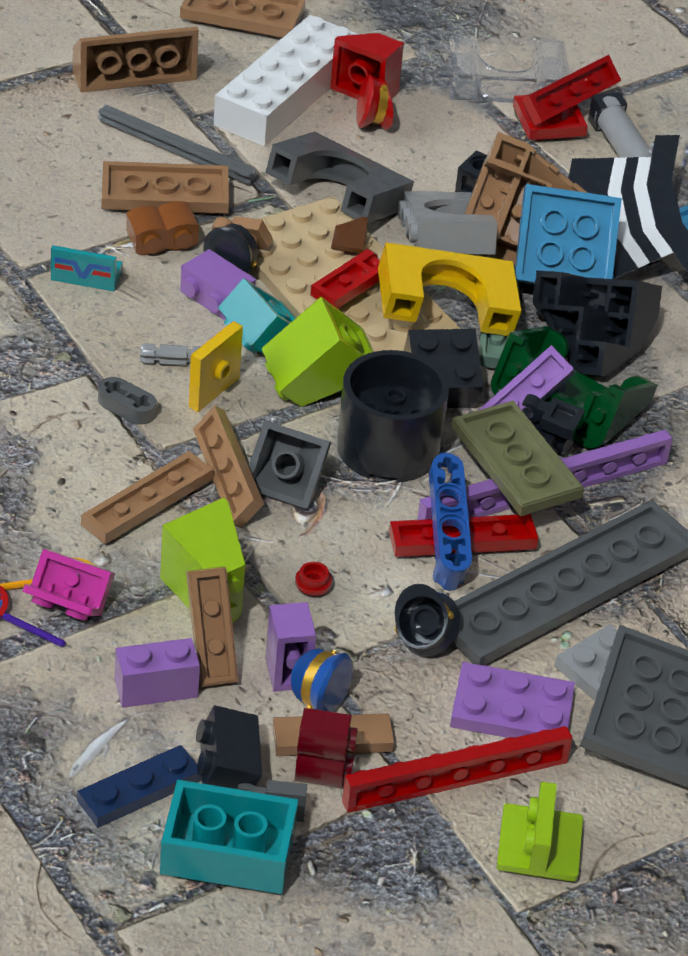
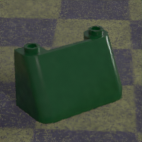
M547 326L510 332L491 379V391L494 396L551 345L566 360L569 352L566 338ZM575 371L576 373L566 381V390L563 393L556 390L545 402L550 403L553 397L586 410L583 421L574 435V442L587 448H597L609 442L649 405L658 385L644 377L633 376L624 380L621 386L613 384L607 388Z

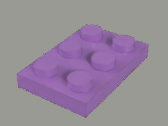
M462 662L450 727L506 738L532 734L544 729H554L563 726L568 728L575 682Z

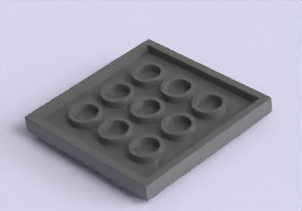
M619 625L580 747L688 788V650Z

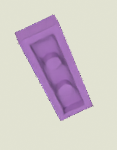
M551 345L479 410L512 400L522 410L525 407L522 405V402L527 394L536 395L545 401L556 390L563 393L567 388L566 381L576 372Z

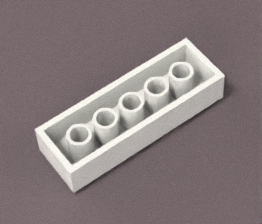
M309 15L215 95L214 126L266 146L330 89L334 39L337 36L357 35V33L348 30L346 27L324 21L320 17Z

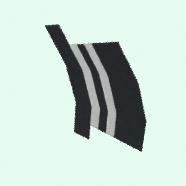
M655 135L651 157L572 158L568 176L569 180L578 184L587 193L622 198L612 279L671 253L675 254L688 272V230L682 223L672 181L680 135Z

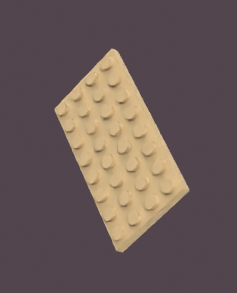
M335 196L260 218L263 219L273 241L269 249L258 248L257 264L250 269L296 318L317 300L310 296L311 285L360 254L331 249L335 226L354 220L351 216L340 211L342 204ZM367 231L364 250L370 249L378 255V259H381L384 248ZM380 282L338 308V310L364 329L374 352L382 350L403 351L408 330L460 329L425 291L416 323L383 318Z

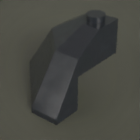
M537 270L532 303L538 313L544 315L550 325L549 328L559 332L566 338L569 346L568 356L571 360L569 364L575 371L580 374L606 376L642 350L658 320L662 286L642 281L588 278L565 272Z

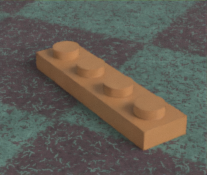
M214 405L193 428V431L207 465L213 469V481L220 498L224 497L229 502L234 525L242 528L264 505V502L225 410Z
M188 451L81 514V525L104 544H107L213 480V469Z

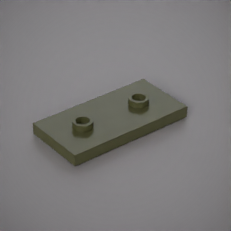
M514 400L452 418L451 427L520 517L583 497L584 487Z

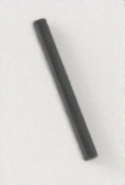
M104 105L99 109L98 119L102 123L197 164L228 166L229 177L246 185H251L256 179L257 170L254 167L109 105Z

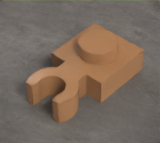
M234 216L231 221L224 217H217L212 226V229L231 223L241 225L250 232L258 248L269 249L273 241L263 219Z

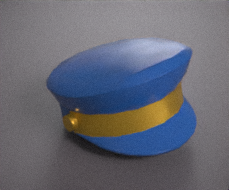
M313 649L304 653L296 661L291 672V687L296 698L310 709L329 712L336 711L343 702L352 681L354 669L351 657L347 653L323 649Z

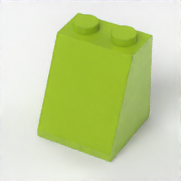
M322 297L317 299L262 347L267 360L265 367L276 382L274 389L282 399L286 401L290 399L300 407L341 391L344 373L348 366L357 358L374 352L364 329Z
M223 497L162 525L160 579L190 609L186 571L224 566L227 571L232 623L241 618L245 562L229 502Z

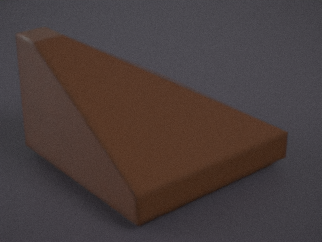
M361 217L336 225L331 249L355 253L363 252L367 235L368 217Z

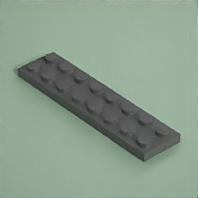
M650 500L455 600L460 613V624L453 644L474 664L485 665L687 558L688 530L656 502Z

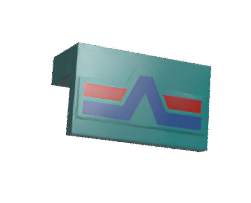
M52 245V281L115 291L123 271V262L117 261L116 256Z

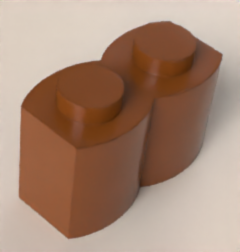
M173 201L165 203L158 208L141 206L126 212V231L136 254H156L166 249L184 250L199 243V225L188 202Z

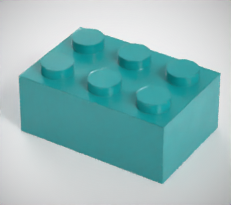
M177 779L161 841L160 874L282 894L295 835L298 799Z

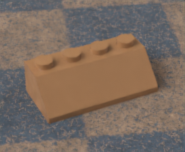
M198 27L80 38L73 46V75L80 92L197 80Z

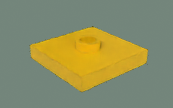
M233 321L191 354L188 404L189 408L196 412L201 411L240 378L243 326Z

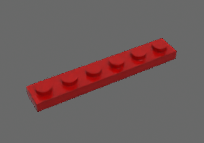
M567 726L544 729L532 734L508 737L501 741L483 745H472L465 749L442 754L436 753L429 757L396 762L392 765L375 769L360 770L345 775L342 802L347 813L566 764L568 762L572 735Z

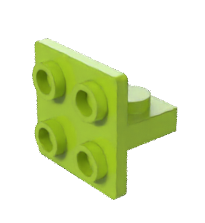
M541 781L538 798L530 796L529 806L504 804L496 865L498 870L572 882L577 881L583 816L581 814L554 810L557 784Z

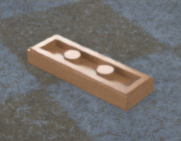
M226 567L186 571L193 641L200 665L199 686L239 682Z
M389 713L352 715L351 727L358 728L355 751H348V753L393 752L394 739ZM302 716L273 717L272 728L276 756L297 755Z

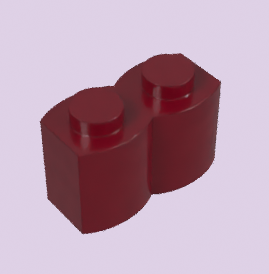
M304 708L299 730L294 781L342 789L343 778L345 775L352 774L355 754H348V751H355L358 728L351 727L352 715Z

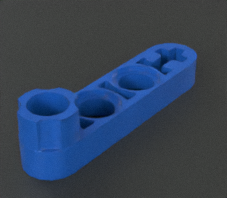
M441 453L433 459L429 470L436 560L432 577L434 582L440 584L444 590L452 591L456 590L458 585L463 584L472 563V550L463 462L454 454ZM442 467L447 468L448 473H451L448 483H444L446 477L444 469H441ZM443 495L452 496L457 500L458 505L455 507L446 506L440 501L439 497ZM446 525L458 528L461 535L449 537L443 532L442 527Z

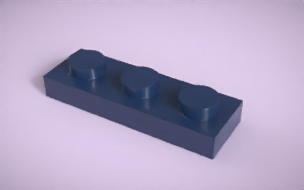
M179 745L78 790L77 802L94 825L99 828L174 794L177 779L198 783L201 781L202 774L198 773L195 761L183 746Z

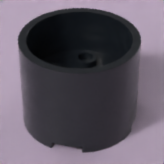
M399 350L376 351L363 355L353 361L344 373L337 436V450L342 461L351 470L368 479L373 474L381 477L396 478V482L399 483L415 480L426 475L430 470L433 459L441 451L449 394L448 380L443 371L436 364L420 355Z

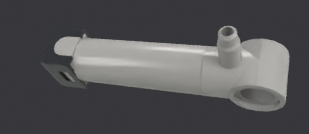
M621 93L592 95L588 121L595 132L603 131L620 158L651 157L654 141L651 142L649 148L627 115V102ZM673 173L672 181L676 192V180Z

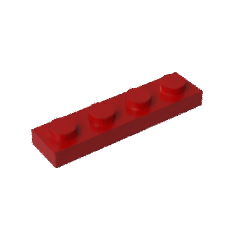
M608 54L522 98V101L536 126L622 80Z
M519 514L469 517L472 553L537 549L538 536L531 514L521 517ZM432 519L390 521L389 535L395 557L435 555ZM446 525L442 527L443 532L449 537L461 535L458 528Z

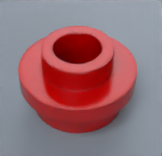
M307 562L296 573L295 585L301 592L307 595H322L330 590L332 576L324 564L320 562Z

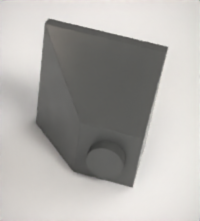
M264 420L249 464V469L259 493L309 510L331 442Z

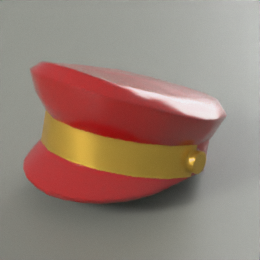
M367 75L362 82L357 98V126L363 128L372 123L378 124L384 130H388L393 123L394 108L385 79H378L373 75Z

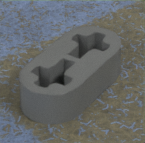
M118 377L105 378L98 384V402L103 408L134 424H148L156 418L157 400L151 393Z

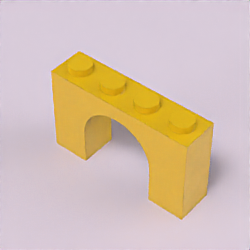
M385 243L378 266L383 318L416 323L424 299L423 287L443 285L461 291L474 302L477 308L480 332L509 336L510 332L515 331L521 314V306L513 261Z

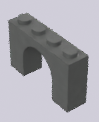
M315 131L273 144L265 172L288 185L313 178L329 179L346 184L347 188L340 211L354 219L368 217V223L398 213L399 200H404V191H412L414 184L413 180Z

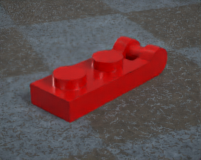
M370 249L364 250L313 283L310 296L315 299L322 297L337 309L379 282L378 266L380 259H378V255Z

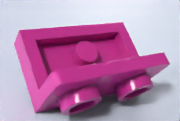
M43 549L32 583L25 584L22 592L33 595L31 602L53 608L55 603L67 608L65 614L87 621L88 616L102 615L115 573L61 553Z

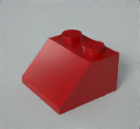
M380 33L337 36L334 39L330 89L357 99L363 80L367 75H373L378 79H385L391 98L395 97L399 93L404 42Z

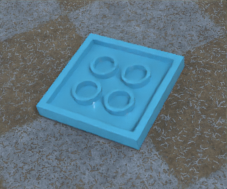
M526 184L524 186L514 267L516 282L535 285L537 270L565 272L588 278L612 279L622 198Z

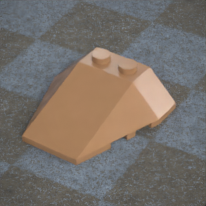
M498 132L481 168L464 213L494 216L497 221L496 254L468 255L513 261L515 266L523 193L526 184L587 192L563 175L554 164H550L539 155L530 144Z

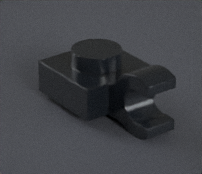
M527 394L522 402V405L525 406L522 411L531 423L540 421V429L570 441L583 421L586 411L555 397L548 403L536 395Z

